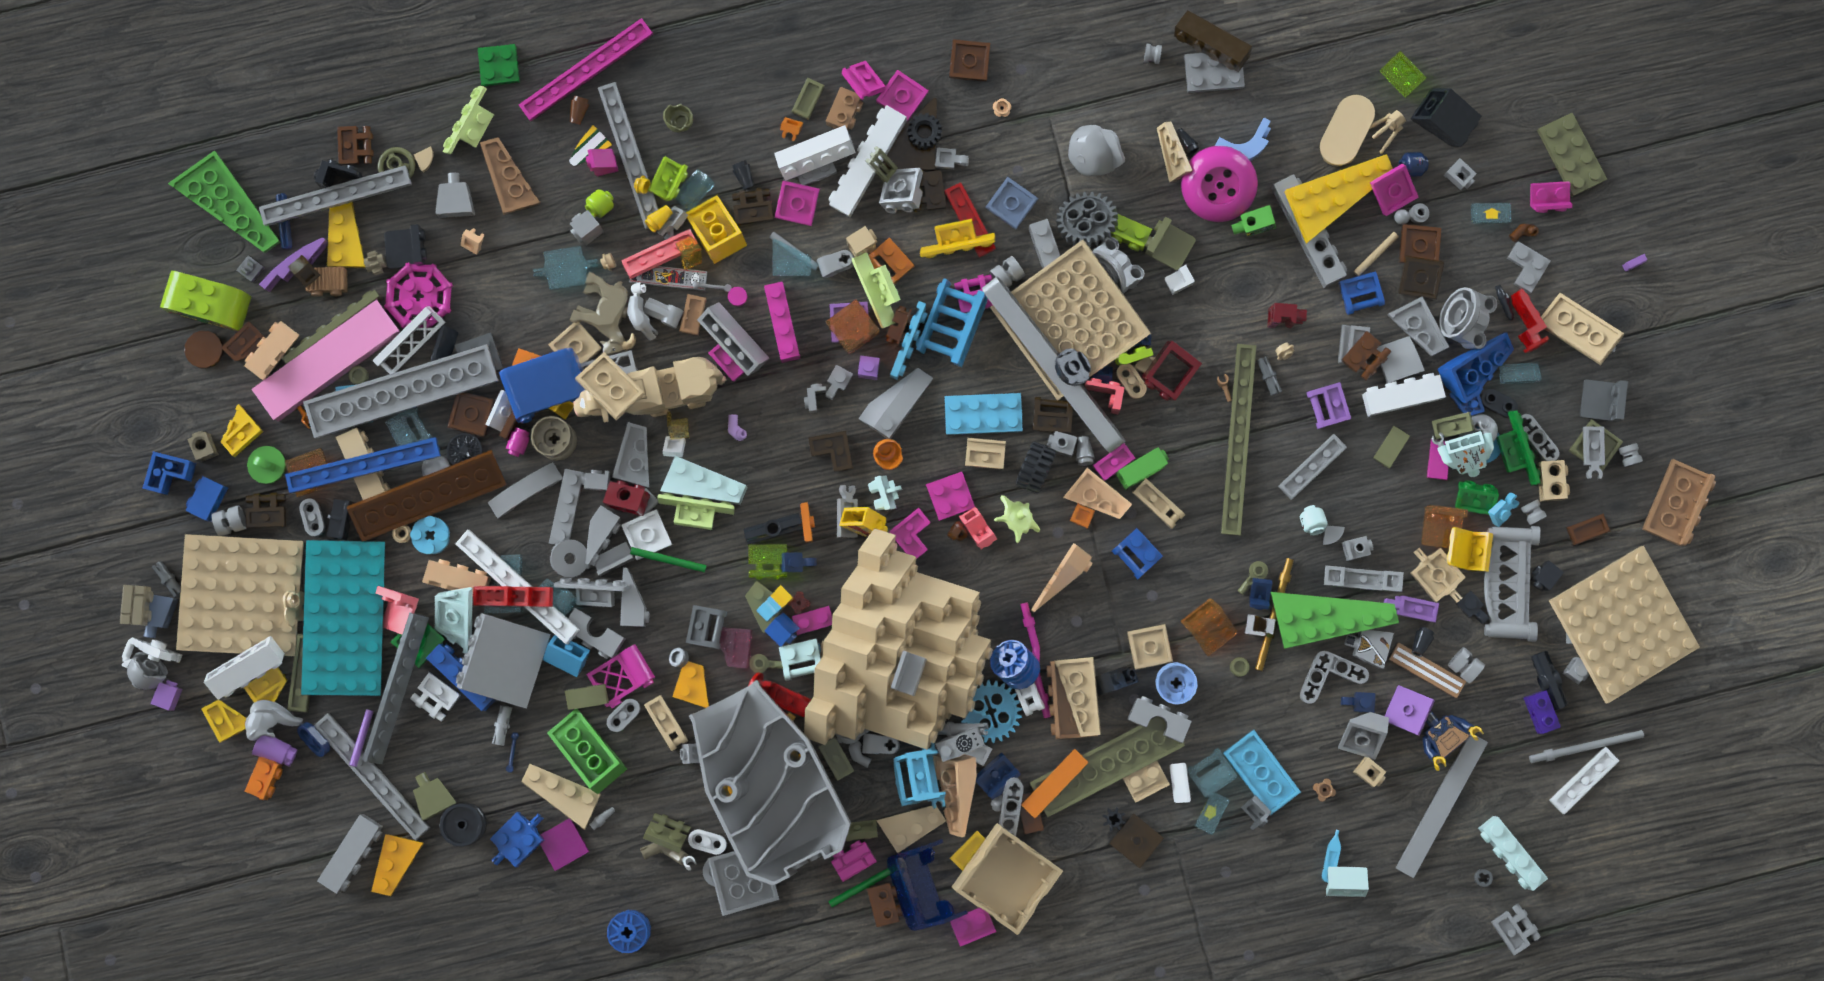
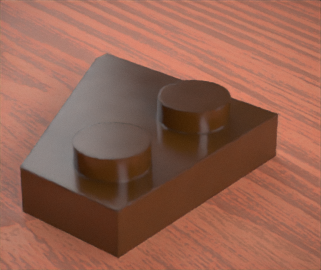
M248 321L221 348L234 361H239L247 358L251 352L255 353L259 348L257 344L265 336Z

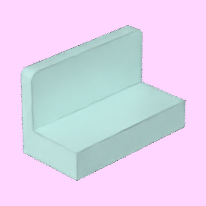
M1328 867L1327 896L1366 897L1369 890L1367 868Z

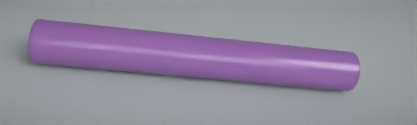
M366 709L349 766L357 767L373 715L371 710Z

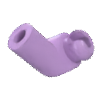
M728 415V433L736 440L742 441L746 438L747 432L738 426V415Z

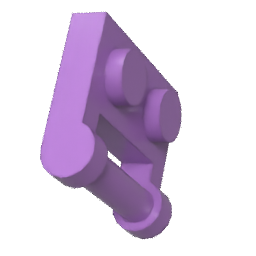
M1340 382L1306 392L1307 397L1311 400L1318 422L1316 423L1317 429L1351 419ZM1317 395H1323L1330 417L1328 420L1324 419Z

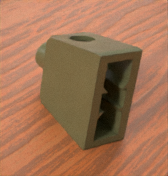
M426 772L415 777L420 787L413 790L423 822L444 812L452 805H456V801L438 778L430 781Z

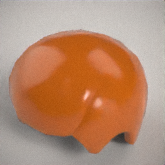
M893 439L879 441L873 450L876 463L883 469L892 470L897 468L903 460L902 448Z

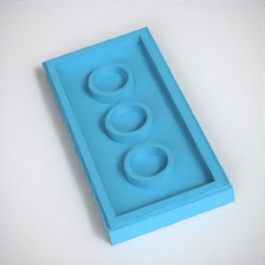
M1252 730L1223 752L1252 793L1271 811L1270 815L1301 793L1255 730Z

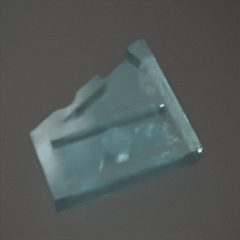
M773 239V276H811V256L778 239Z

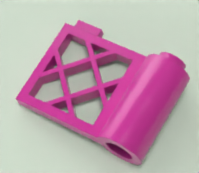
M636 644L628 647L617 656L586 674L592 685H600L602 683H597L593 675L598 672L606 673L604 681L606 688L616 690L615 697L605 704L606 707L610 706L611 708L622 703L620 699L641 686L646 688L653 684L654 681L652 679L655 678ZM617 660L621 665L620 674L610 672L612 663ZM609 674L619 676L617 687L607 685ZM622 677L629 679L633 685L628 690L620 688Z

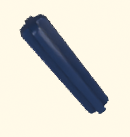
M285 193L276 195V202L287 199ZM290 220L279 223L280 241L283 249L292 248Z

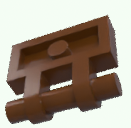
M357 126L337 127L338 163H340V166L359 165V157H364V164H372V157L374 156L373 150H371V140H373L371 126H363V133H358ZM358 141H364V150H359Z
M1366 331L1341 361L1355 373L1361 367L1364 370L1361 377L1367 381L1370 376L1375 375L1376 369L1388 360L1387 357L1391 350L1385 347L1382 352L1378 351L1377 348L1381 342ZM1373 355L1376 359L1371 365L1367 364L1366 360Z

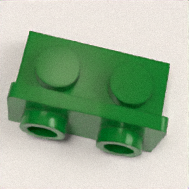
M1469 480L1459 481L1455 509L1489 515L1488 512L1498 501L1499 493L1497 488L1491 484L1478 485Z

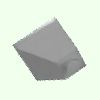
M1369 712L1350 719L1338 749L1375 760L1388 733L1389 717Z

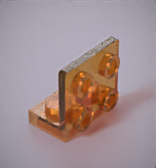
M1435 505L1426 506L1421 544L1449 548L1452 528L1458 527L1462 529L1463 519L1467 518L1468 510Z
M1212 598L1181 620L1183 626L1194 636L1207 656H1210L1238 633L1222 608Z

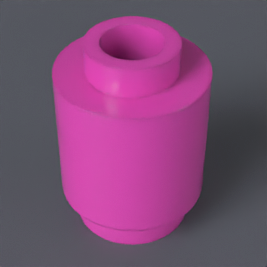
M515 427L506 446V449L509 450L508 454L519 457L520 454L524 455L530 439L528 437L530 433Z

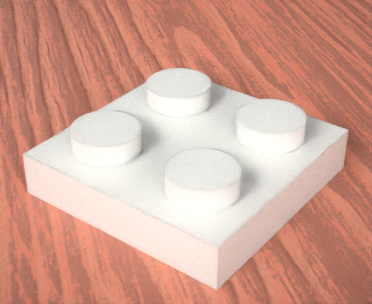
M657 509L622 524L631 547L657 552L672 545ZM635 556V557H636V560H639V559H642V558H643V557Z

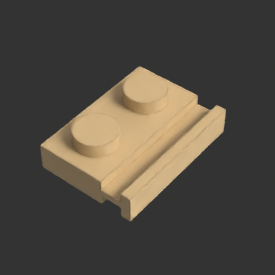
M968 438L965 466L1003 470L1006 441Z
M1158 761L1122 778L1135 803L1170 785Z

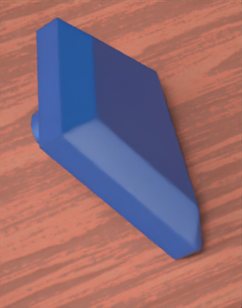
M1453 393L1449 394L1462 413L1471 412L1472 416L1485 412L1480 395L1463 403Z

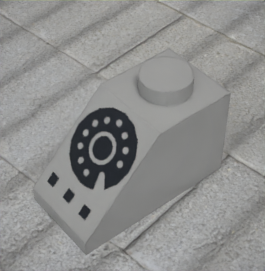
M978 727L946 737L936 743L943 762L985 745Z

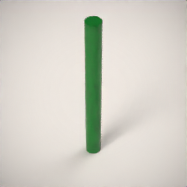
M631 547L630 554L704 573L706 570V565L635 547Z
M897 863L829 900V904L833 908L899 871Z

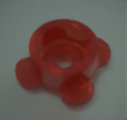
M798 591L793 597L794 599L788 603L794 609L795 614H801L804 608L810 606V601L805 599L801 591Z

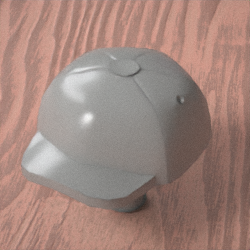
M1086 125L1079 127L1071 136L1068 157L1073 166L1082 175H1105L1114 171L1115 168L1125 162L1119 138L1112 130L1102 129L1097 125Z

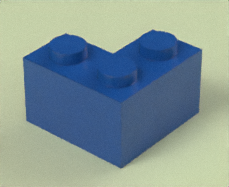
M153 451L143 489L168 495L173 477L191 482L197 463Z

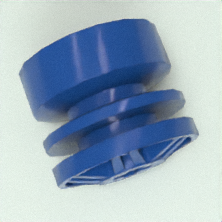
M1017 640L1004 641L992 652L990 664L993 672L1012 689L1021 690L1028 688L1038 678L1040 663L1036 656Z
M626 910L617 914L607 927V938L610 945L621 953L638 951L648 942L651 936L649 919L637 910ZM627 927L629 930L633 931V933L630 934L629 937L627 934L623 933V931L626 930Z

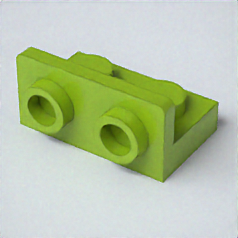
M1118 214V226H1115V232H1111V237H1114L1119 244L1121 242L1128 244V247L1134 251H1143L1152 229Z

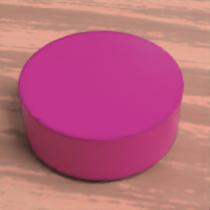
M741 287L732 288L728 293L729 302L737 307L744 305L747 301L746 291Z

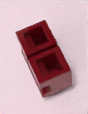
M1274 303L1268 308V328H1275L1280 323H1285V326L1291 329L1294 325H1302L1307 320V310L1297 309V304Z

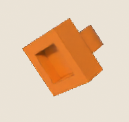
M785 117L780 130H783L782 138H785L787 133L790 132L793 135L792 141H795L797 135L802 130L803 122Z

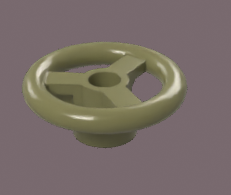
M394 147L386 150L380 156L378 161L379 173L384 172V161L389 156L386 164L390 170L394 169L393 164L398 162L399 165L396 168L406 166L409 170L410 178L413 176L415 160L408 150ZM394 153L405 155L410 164L403 163Z

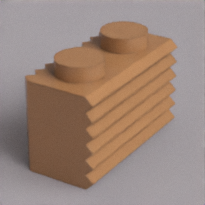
M344 267L315 268L321 276L306 288V291L311 293V296H323V293L341 296L342 292L348 291L347 269Z

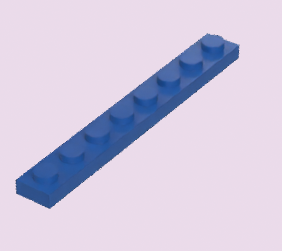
M434 437L288 473L285 476L289 493H295L441 457L437 438Z

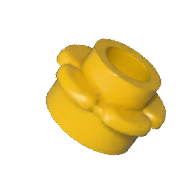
M645 176L635 180L634 188L636 193L646 194L648 192L647 190L651 182Z

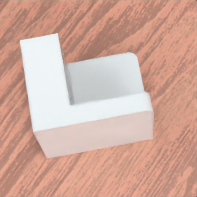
M1186 265L1179 268L1177 272L1165 277L1172 295L1192 286L1195 282Z

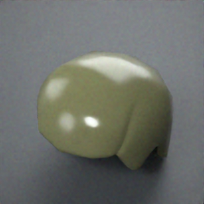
M682 104L676 106L668 105L663 112L664 122L667 128L673 132L687 131L693 124L692 112Z

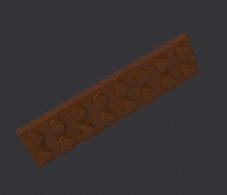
M490 450L349 505L347 510L363 542L507 484L493 451Z

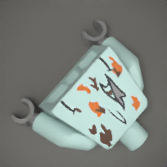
M1487 419L1488 425L1482 427V422L1479 420L1478 426L1483 430V434L1480 431L1446 441V445L1443 444V433L1439 432L1442 438L1440 441L1435 440L1433 435L1432 442L1438 445L1439 448L1437 449L1442 461L1452 469H1457L1459 474L1468 473L1470 477L1478 476L1480 473L1479 469L1487 466L1486 460L1490 458L1494 449L1492 434L1489 433L1491 422Z

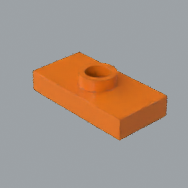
M808 502L801 503L804 541L806 543L813 542L811 528H815L814 516H810Z

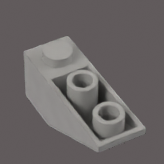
M601 505L590 520L586 554V568L588 569L591 565L594 566L600 558L598 554L602 549L605 550L611 541L609 538L613 533L616 534L621 527V524H619L620 517Z

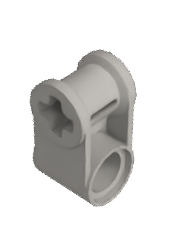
M841 250L818 258L817 263L822 277H832L840 272L851 269L854 266L852 263V258L854 257L851 252ZM844 256H847V258H849L847 260L848 263L846 264L843 262Z
M876 734L863 735L862 753L894 754L900 748V743L897 739ZM890 740L896 744L892 751H889V748L886 747V743H889Z

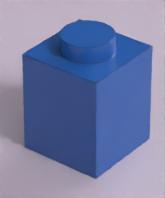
M783 612L772 621L765 632L782 647L786 643L791 644L797 636L795 634L800 628Z

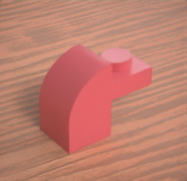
M976 507L959 516L968 533L980 549L990 546L997 540L995 534Z

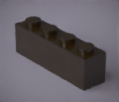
M1188 10L1175 26L1174 37L1180 42L1187 43L1196 51L1203 52L1212 60L1219 61L1230 70L1239 72L1251 55V45Z

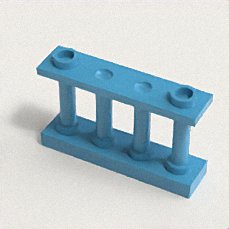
M943 279L942 283H939L937 287V297L922 335L916 341V350L924 354L926 348L948 355L954 365L962 367L988 298L984 292L979 290L977 295L972 296L950 288L951 283L947 279ZM947 295L971 303L970 313L966 314L943 306ZM940 313L963 320L965 323L963 330L957 331L937 324ZM933 330L957 338L958 344L956 348L951 349L929 341Z

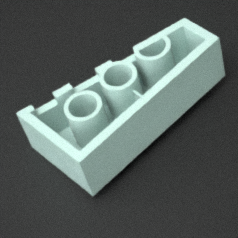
M675 456L660 491L673 495L690 496L698 499L704 498L718 502L725 501L740 505L748 487L745 484Z

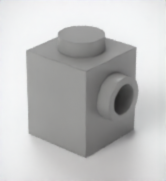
M1055 431L1054 435L1049 436L1047 446L1055 449L1057 454L1072 457L1077 437Z

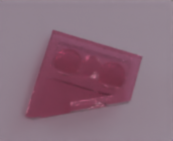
M722 627L720 644L728 667L749 668L752 630Z

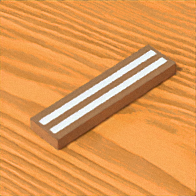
M1397 643L1388 660L1452 697L1457 698L1466 683L1465 680L1423 656L1417 657L1413 655L1411 649Z

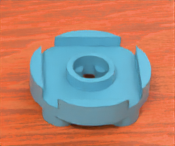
M427 516L419 519L414 524L410 537L414 547L419 552L429 555L438 554L448 546L450 530L448 525L440 518ZM428 531L435 532L433 535L435 537L434 540L426 539Z

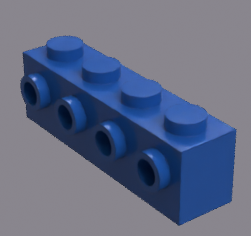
M438 644L426 659L457 687L456 678L458 673L462 672L464 666L462 665L463 658L460 657L458 659L453 654L455 651L448 644ZM458 688L481 711H486L496 701V699Z

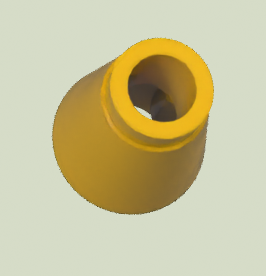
M665 205L648 215L644 222L652 232L660 231L673 212Z

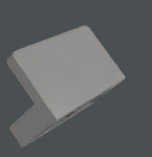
M627 542L599 555L600 558L595 564L599 576H603L635 560L634 555L630 554L631 549Z
M903 651L891 688L915 696L927 659Z

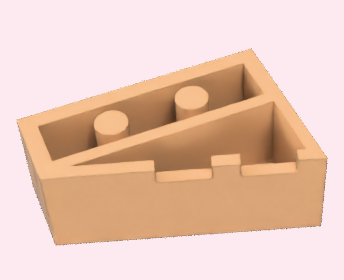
M282 321L279 324L275 322L271 326L269 336L267 338L263 337L257 344L259 348L255 353L251 352L245 359L246 364L244 367L262 380L268 377L300 336Z
M439 559L438 562L428 561L422 581L423 583L452 591L468 587L473 588V586H489L491 578L486 576L487 572L477 569L475 573L468 571L469 567L457 564L456 568L449 566L450 562Z

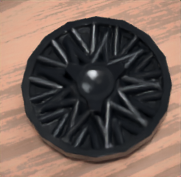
M467 433L454 436L447 445V456L453 465L480 455L483 452L478 438Z

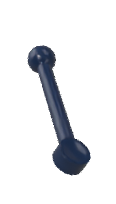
M517 732L511 734L512 746L509 765L506 767L507 772L514 771L516 739L519 737Z

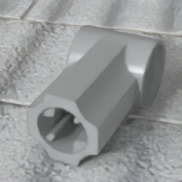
M652 298L646 301L643 309L646 315L656 318L661 323L674 329L677 328L684 312L673 305H665Z

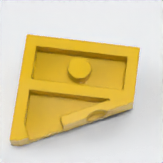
M239 404L236 406L235 416L233 420H230L227 432L221 440L223 446L234 457L264 432Z
M279 667L276 669L271 668L261 678L252 680L244 689L254 703L260 700L276 702L287 682V678Z
M217 700L202 708L219 743L246 730V717L221 700Z

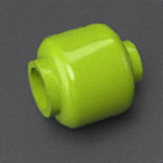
M598 189L587 197L585 208L589 210L593 217L602 218L613 209L612 200L614 198L610 192Z

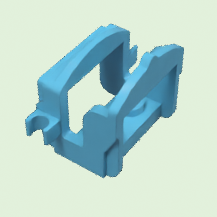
M931 743V747L927 750L922 748V751L909 752L893 759L895 783L902 806L917 804L926 800L932 802L933 809L936 808L937 801L941 802L942 807L945 806L944 798L946 792H939L933 756L938 754L934 743ZM903 761L907 762L913 797L907 799L900 768V762Z

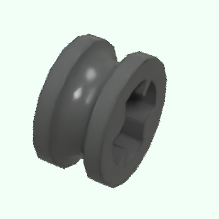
M1480 869L1475 873L1474 880L1479 886L1487 887L1492 883L1493 876L1490 871ZM1479 874H1488L1489 878H1486L1488 881L1486 883L1483 881L1479 882L1478 878H1481Z

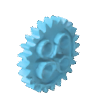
M987 680L986 686L982 683L980 688H977L973 701H982L984 703L983 710L976 711L973 709L961 721V723H980L982 719H988L991 723L989 730H985L988 731V734L981 735L984 737L985 743L988 741V738H991L992 743H995V737L1002 741V735L1009 738V730L1015 733L1013 725H1020L1016 721V718H1022V716L1017 714L1022 708L1016 706L1020 701L1014 700L1017 693L1010 694L1011 687L1007 690L1004 689L1005 683L1000 687L997 681L994 682V685H991L989 680ZM993 694L1001 695V704L995 705L992 703L991 697ZM984 695H987L991 708L996 709L994 717L998 728L994 727L991 716L985 713L988 707ZM1006 712L1009 719L1006 723L999 722V713Z

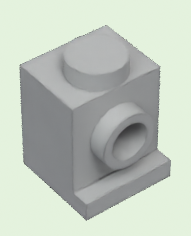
M1459 158L1443 176L1461 190L1463 187L1468 189L1475 181L1473 177L1477 173ZM1461 174L1463 176V180H1461L1457 175Z
M591 470V473H583L581 484L584 485L586 490L607 491L611 472L605 471V474H602V471Z
M1367 536L1342 542L1346 561L1369 556L1371 551H1373L1371 539L1367 540ZM1358 544L1362 545V551L1357 550L1356 546Z
M1579 657L1572 658L1562 673L1578 685L1589 676L1585 665Z

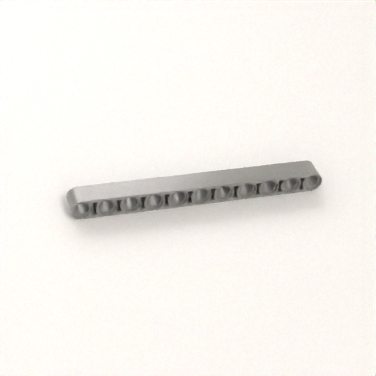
M996 276L982 288L984 294L1102 446L1111 453L1126 441L1083 384L1071 386L1059 378L1055 370V359L1059 353L1004 282Z

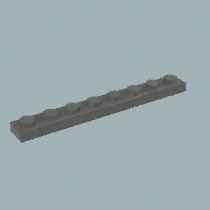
M409 612L362 759L365 762L383 764L429 617Z

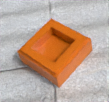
M1077 503L1070 522L1088 528L1095 510Z

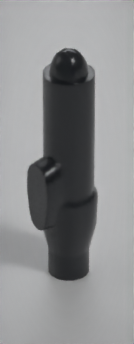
M1501 285L1495 286L1498 300H1500L1506 317L1509 320H1513L1514 314L1509 304L1510 298L1508 294L1504 292Z

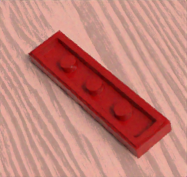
M960 182L944 190L959 221L972 219L976 236L988 234L962 183ZM992 243L988 247L980 245L975 246L974 249L980 258L996 250V247Z

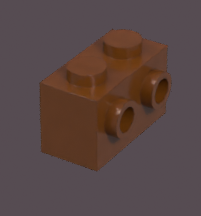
M889 882L867 888L876 927L899 922L902 912L900 905H896L894 900L895 897H898L895 886H891Z

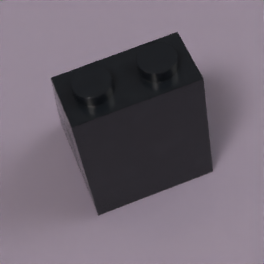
M1431 88L1411 117V120L1448 145L1461 147L1467 142L1472 130L1478 126V121L1482 116L1451 88Z

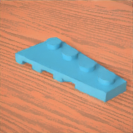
M918 301L916 315L911 319L910 330L904 337L902 349L899 351L890 373V377L898 380L899 375L903 376L906 369L904 365L906 358L910 359L914 349L911 348L913 340L917 341L921 332L918 330L920 323L924 324L928 313L925 312L926 304Z

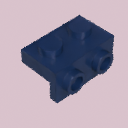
M1001 752L977 774L976 782L993 800L1003 793L1008 779L1018 778L1021 773Z

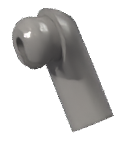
M1004 791L999 797L991 801L992 809L996 812L1001 811Z

